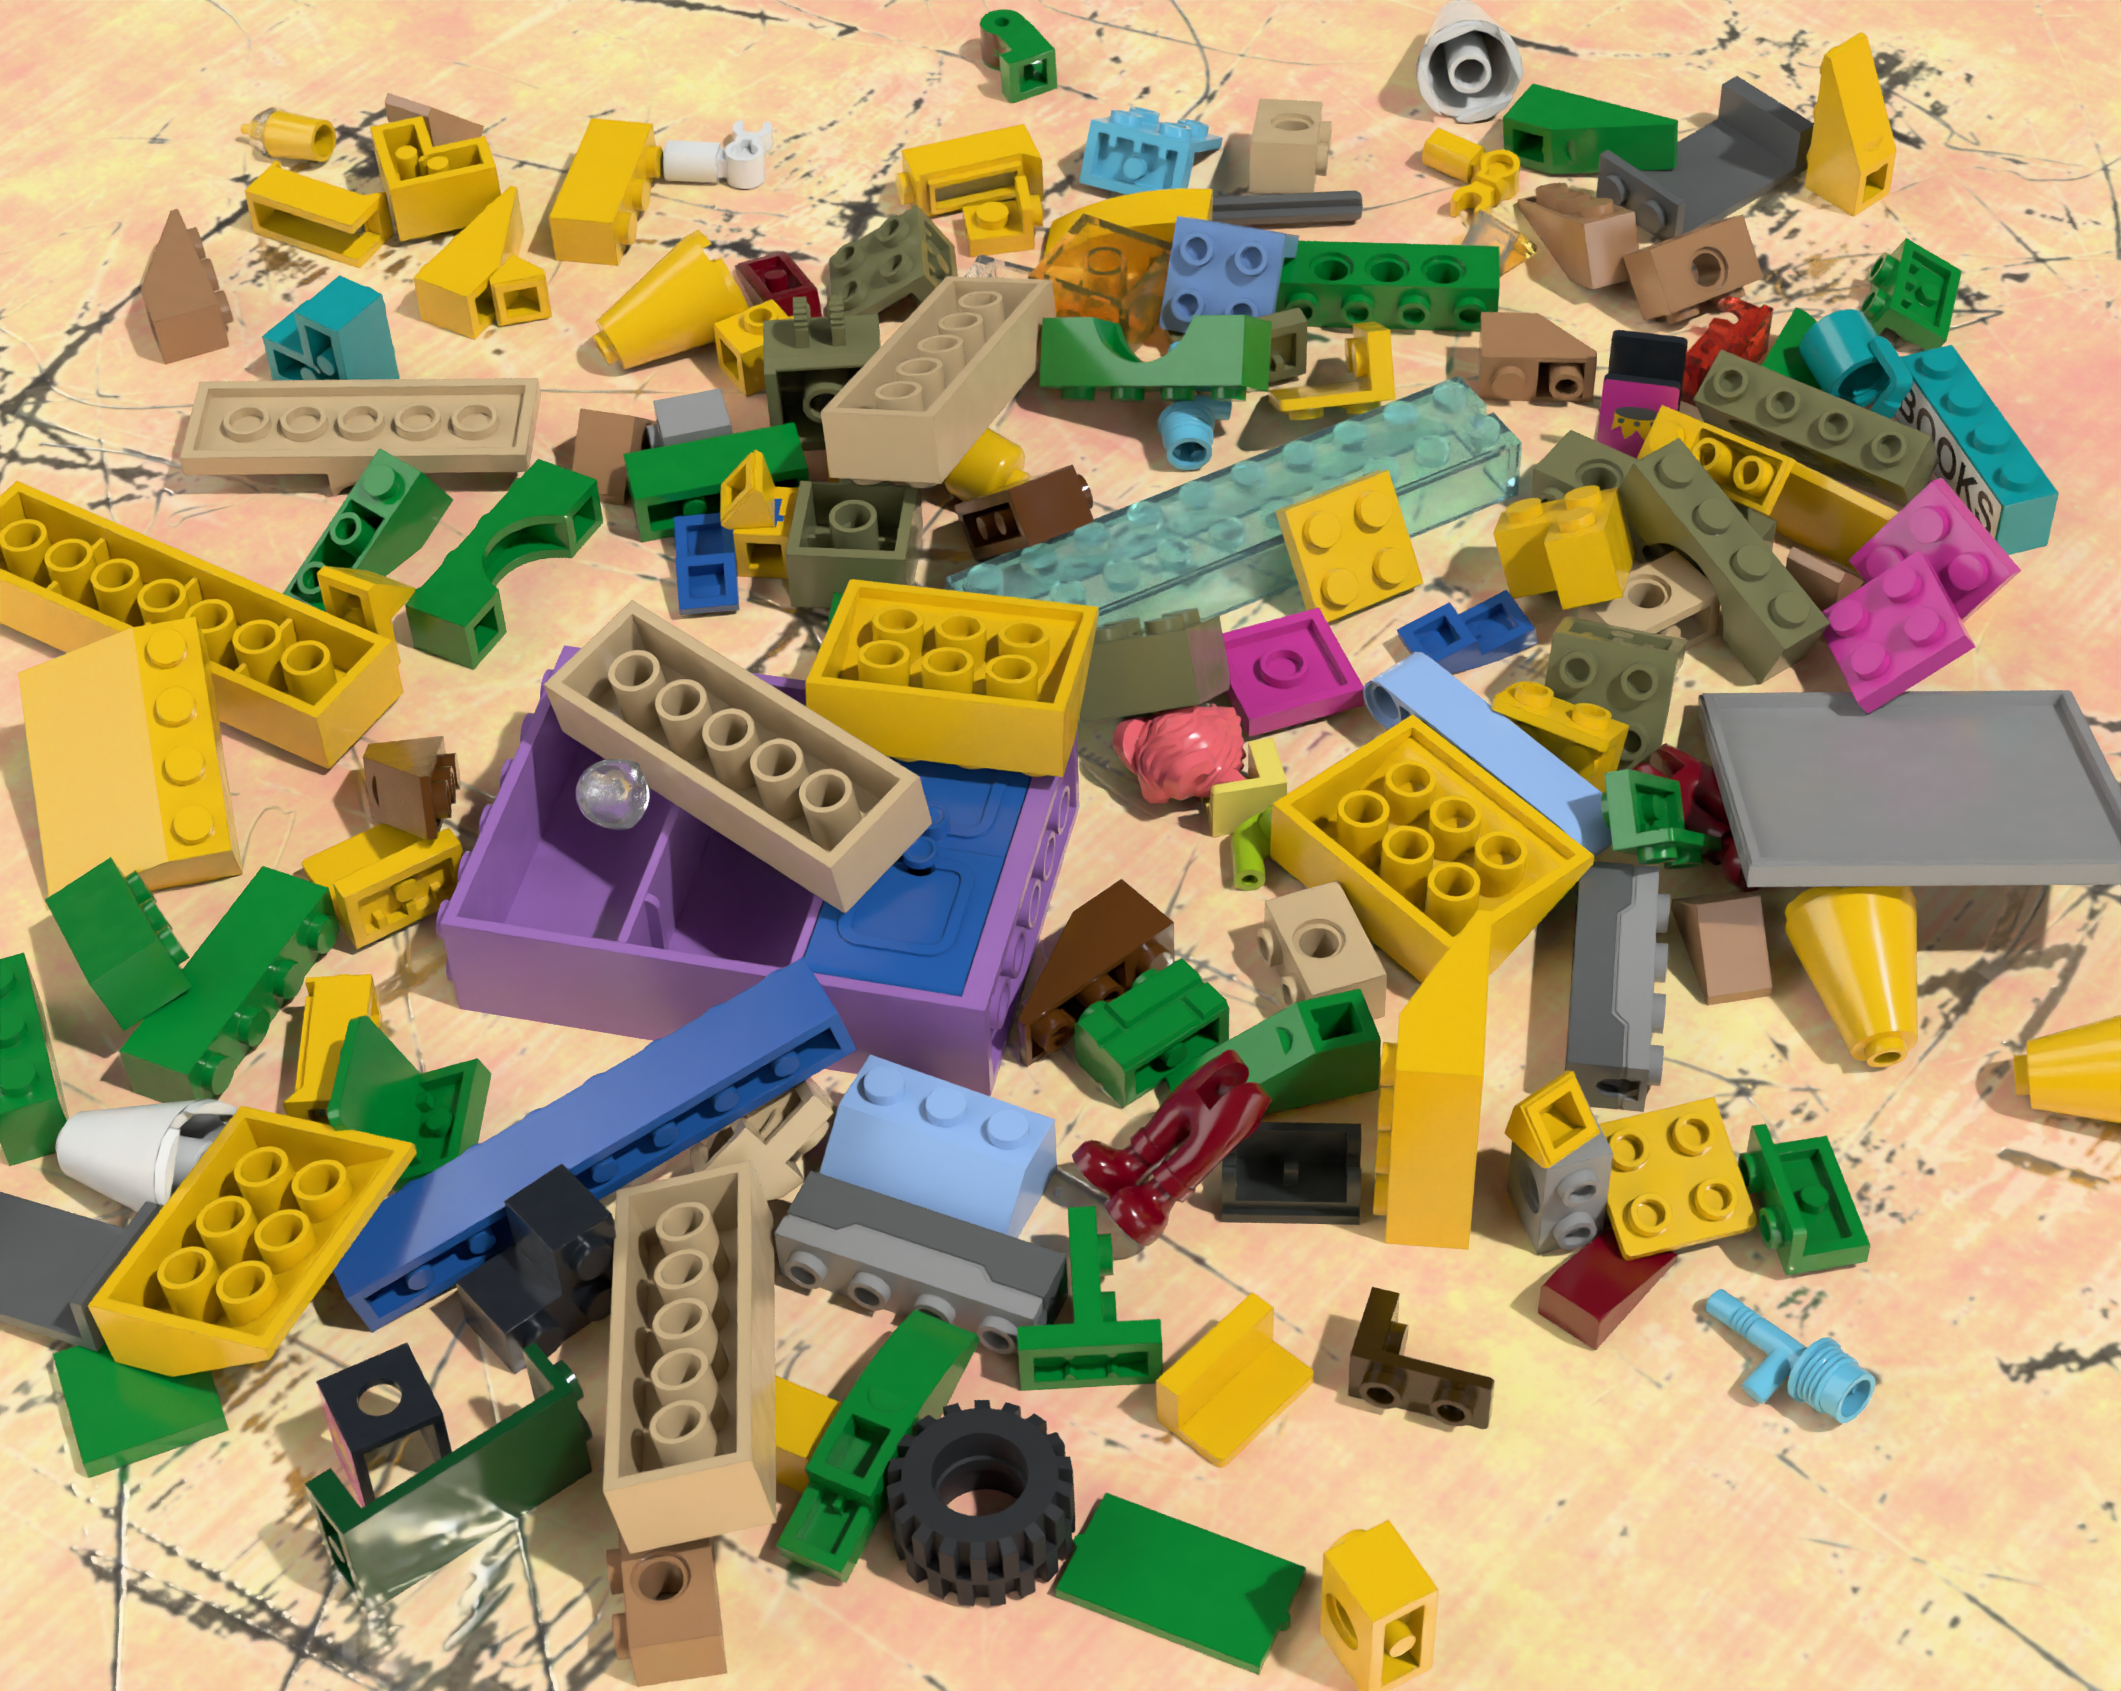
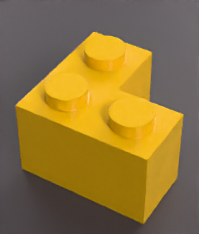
M423 116L370 127L383 189L386 191L388 205L400 241L427 238L437 233L465 228L490 203L501 195L496 164L486 136L433 147Z
M1596 485L1583 486L1565 494L1564 499L1541 503L1539 498L1523 499L1512 503L1506 508V511L1501 512L1493 535L1509 592L1513 599L1557 590L1562 609L1565 610L1623 598L1635 550L1618 487L1600 491L1599 486Z

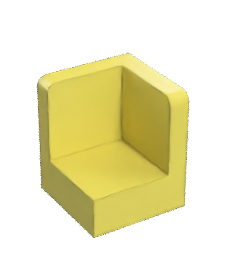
M1273 738L1248 741V776H1244L1247 780L1213 785L1210 788V797H1201L1212 837L1233 834L1236 828L1258 813H1263L1269 806H1272V803L1287 794V780Z

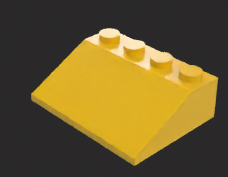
M850 579L806 679V707L885 756L894 757L900 761L914 762L922 760L956 764L966 769L989 768L1015 771L1032 777L1046 775L1063 777L1076 737L1098 623L1099 607Z
M196 616L132 627L18 672L49 897L110 857L124 876L136 870L150 891L243 875L208 647Z
M1413 714L1272 803L1270 857L1307 888L1338 880L1367 937L1422 983L1477 910L1492 911L1489 975L1495 972L1594 862V855Z
M1476 911L1400 1012L1397 1043L1383 1042L1380 1085L1394 1086V1088L1380 1087L1378 1130L1388 1131H1378L1373 1215L1387 1216L1385 1244L1469 1250L1484 1078L1492 911Z
M241 1105L88 1304V1308L114 1361L175 1377L270 1360L415 1157L417 1151L414 1144L351 1129L335 1131L328 1124Z

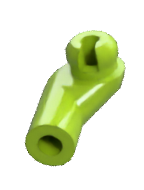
M1269 806L1263 813H1258L1243 822L1232 835L1234 884L1242 890H1256L1265 883L1264 860L1270 856L1272 806Z

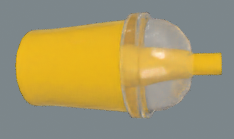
M269 107L256 114L250 124L241 125V133L249 135L251 145L264 158L270 160L287 158L325 162L332 156L336 145L335 128L329 120L291 113L280 107Z

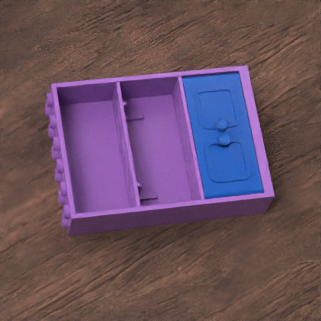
M564 645L554 669H547L544 673L540 688V700L534 714L528 713L523 720L520 745L514 759L508 758L503 765L498 795L493 805L487 804L483 809L479 824V837L473 851H466L462 856L458 870V884L451 900L445 899L441 903L437 914L436 933L438 938L444 940L447 953L446 976L449 981L454 983L459 1009L654 1041L666 1037L697 1019L709 1008L724 1003L761 982L771 972L783 969L804 957L837 1010L857 1049L825 1069L858 1074L869 1055H873L991 1096L1080 808L1077 731L1063 777L1049 775L1032 777L1015 771L989 768L966 769L956 764L922 760L905 762L889 757L920 777L932 824L844 914L564 733L544 687V684L581 649ZM752 673L806 706L805 680Z

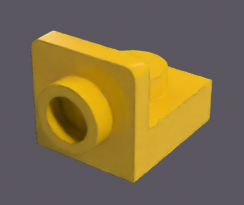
M1026 175L1015 177V201H992L981 205L962 207L963 224L970 257L1035 250L1034 228L1043 227V213L1040 195H1030Z

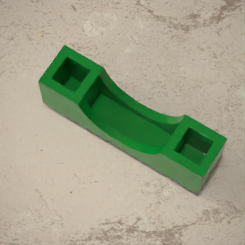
M1193 315L1185 335L1176 347L1159 359L1143 362L1130 349L1119 323L1094 317L1043 318L1039 386L1060 390L1061 400L1069 402H1095V392H1110V400L1120 402H1144L1145 392H1160V400L1170 402L1195 401V392H1211V400L1245 402L1246 392H1268L1272 322L1248 315Z
M537 459L521 478H517L511 484L508 492L492 510L479 519L476 527L462 543L446 555L441 566L421 587L415 589V593L405 604L414 648L474 670L507 633L500 593L496 587L497 584L512 570L526 563L546 558H573L604 523L597 479Z

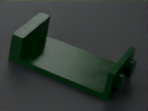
M535 1342L524 1348L522 1351L534 1397L533 1402L362 1508L331 1468L305 1483L330 1564L368 1614L592 1472L586 1442L592 1439L593 1435L587 1420L577 1404V1401L584 1398V1393L576 1376L564 1361L560 1360L553 1365Z

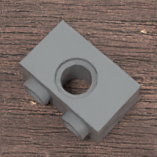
M1592 1110L1591 1113L1600 1134L1548 1169L1540 1167L1512 1141L1507 1192L1537 1255L1561 1248L1566 1250L1576 1249L1586 1245L1603 1233L1613 1152Z

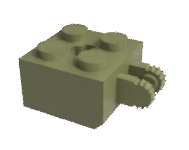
M843 294L829 295V302L827 304L828 317L811 318L810 305L807 303V298L793 297L794 319L763 321L764 376L770 427L794 422L803 451L826 450L821 411L881 347L878 314L845 316Z
M840 478L839 483L800 481L785 553L791 607L830 608L833 593L844 594L850 579L914 586L923 535L920 488L908 485H894V481H882L873 485H859L854 483L852 479Z
M1190 608L1164 613L1161 615V618L1145 621L1144 628H1141L1139 617L1103 624V627L1096 628L1081 705L1080 722L1085 723L1200 705L1229 690L1230 672L1220 616L1200 618L1198 608Z

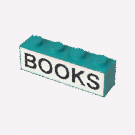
M1953 345L1900 356L1912 375L1913 384L1894 416L1899 423L1932 436L1940 460L1933 472L1938 479L1943 478L2008 555L2047 546L2059 493Z

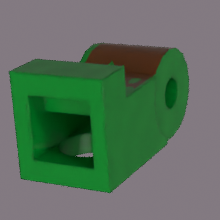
M1010 9L994 10L981 18L982 60L989 68L1001 72L1002 94L1011 104L1057 89L1055 48L1028 19H1025L1017 11Z

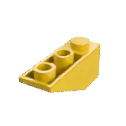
M1859 32L1839 46L1832 47L1824 54L1819 69L1821 78L1818 98L1813 110L1814 125L1811 146L1806 158L1808 166L1805 188L1853 217L1890 194L1897 152L1868 37L1862 32Z
M510 185L413 276L422 320L473 340L496 320L489 279L511 254L519 257L524 235L517 187Z
M1664 405L1661 406L1637 456V459L1640 460L1680 438L1731 501L1768 516L1796 461Z

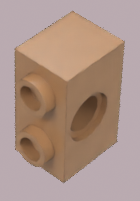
M1743 214L1714 221L1623 256L1643 320L1665 315L1667 324L1676 323L1700 314L1697 304L1711 299L1713 306H1719L1746 296L1743 286L1763 279ZM1692 262L1696 265L1698 270L1697 283L1693 279L1691 273Z
M618 1528L620 1548L606 1550L611 1594L624 1593L625 1613L612 1614L613 1636L617 1660L631 1658L637 1687L727 1674L712 1537L630 1554ZM663 1593H676L674 1597L667 1600H652Z

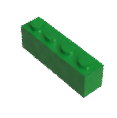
M265 866L260 868L184 966L183 971L192 987L145 1017L119 1050L134 1093L161 1103L214 1099L216 1095L222 1094L228 1088L236 1068L251 1048L258 1046L264 1040L270 1023L287 1000L293 999L299 993L307 973L319 957L329 952L336 942L340 930L339 922L336 918L328 887Z

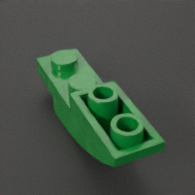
M914 1310L897 1327L865 1368L845 1398L808 1462L805 1471L810 1481L776 1544L781 1556L847 1583L888 1503L887 1486L889 1482L887 1471L890 1459L898 1458V1443L905 1434L917 1436L916 1423L928 1414L936 1420L941 1418L943 1407L948 1405L980 1342L978 1334Z

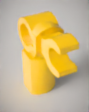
M1439 127L1425 141L1422 151V162L1424 165L1469 184L1456 189L1452 194L1450 216L1456 218L1464 209L1474 208V226L1481 228L1490 221L1492 206L1497 207L1502 201L1512 199L1519 192L1520 159L1513 152L1502 149L1486 153V149L1483 146Z

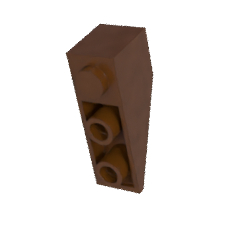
M444 736L368 744L363 755L371 818L427 840L438 839L444 819L451 818L452 816L451 804H456V790L461 788L457 754H446Z
M1120 879L1072 912L1018 1019L1020 1062L1026 1067H1029L1047 1053H1055L1062 1049L1075 1034L1074 1024L1079 1021L1082 1013L1090 1005L1098 1001L1111 1002L1130 990L1134 981L1145 971L1154 968L1161 971L1175 962L1174 922L1123 879Z

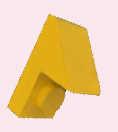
M323 566L318 571L317 577L326 612L392 640L397 664L399 665L401 661L391 620L415 593V587L366 570Z

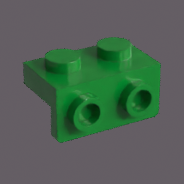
M1631 769L1604 773L1606 791L1601 797V811L1605 824L1611 829L1613 851L1637 855L1639 864L1664 863V869H1684L1700 866L1703 864L1702 854L1723 851L1721 837L1685 830L1679 781Z
M1766 1124L1751 1126L1747 1152L1739 1154L1738 1166L1748 1194L1755 1193L1761 1208L1759 1211V1226L1763 1242L1768 1250L1776 1249L1785 1275L1867 1262L1871 1245L1828 1136L1774 1144Z

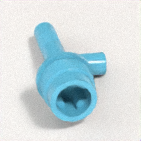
M1180 341L1172 343L1168 348V353L1174 347H1176ZM1195 395V401L1173 402L1172 405H1169L1161 412L1158 418V431L1162 436L1167 460L1172 466L1182 470H1195L1209 462L1212 457L1215 419L1229 420L1232 402L1211 400V396Z
M1724 1289L1716 1290L1709 1297L1705 1307L1709 1314L1768 1354L1741 1384L1743 1390L1756 1402L1764 1404L1789 1376L1787 1384L1788 1394L1794 1400L1806 1402L1819 1413H1827L1839 1423L1852 1421L1867 1406L1874 1393L1875 1377L1860 1367L1859 1362L1848 1353H1845L1841 1349V1345L1834 1339L1823 1337L1813 1342L1807 1348Z

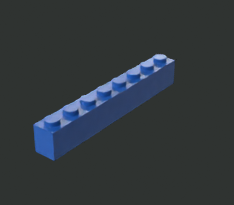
M802 957L783 969L771 972L761 982L728 1001L709 1008L702 1016L666 1037L652 1041L643 1050L609 1070L590 1077L583 1085L545 1107L531 1111L521 1121L483 1143L469 1147L462 1155L433 1172L407 1183L400 1191L382 1201L337 1264L333 1273L346 1300L373 1333L455 1285L458 1280L514 1244L504 1201L561 1163L598 1200H601L857 1049L837 1010L806 960Z

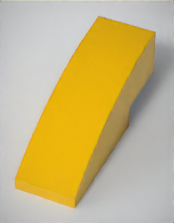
M1175 188L1143 191L1109 198L1076 209L1051 222L1044 253V264L1152 271L1155 255H1171L1177 216L1213 221V189Z

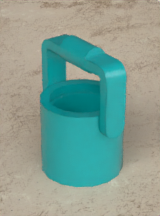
M1845 309L1826 315L1812 325L1800 343V355L1823 392L1860 407H1866L1874 403L1870 411L1892 419L1911 390L1913 384L1911 373L1892 344L1886 338L1878 336L1861 311Z

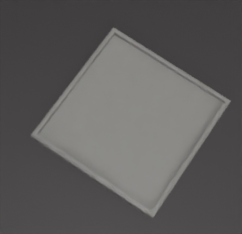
M2070 690L1904 691L1869 714L1857 703L1852 692L1702 693V695L1698 696L1697 715L1747 887L2121 885V788Z

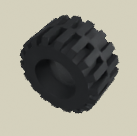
M974 1400V1408L961 1410L958 1403L943 1407L944 1417L936 1420L928 1414L916 1423L917 1436L905 1434L897 1445L898 1458L890 1459L887 1471L889 1482L887 1493L894 1547L899 1561L906 1560L907 1573L916 1583L928 1579L929 1593L941 1599H944L949 1592L957 1594L958 1604L974 1606L976 1597H989L990 1606L1006 1604V1594L1014 1591L1022 1599L1036 1592V1578L1039 1577L1049 1582L1059 1572L1058 1558L1067 1559L1073 1546L1072 1533L1075 1532V1499L1071 1457L1065 1456V1443L1057 1432L1047 1434V1421L1035 1413L1026 1419L1022 1418L1021 1406L1005 1402L1001 1410L990 1408V1400ZM981 1489L1001 1491L1017 1499L1008 1508L985 1516L961 1514L947 1506L960 1495Z

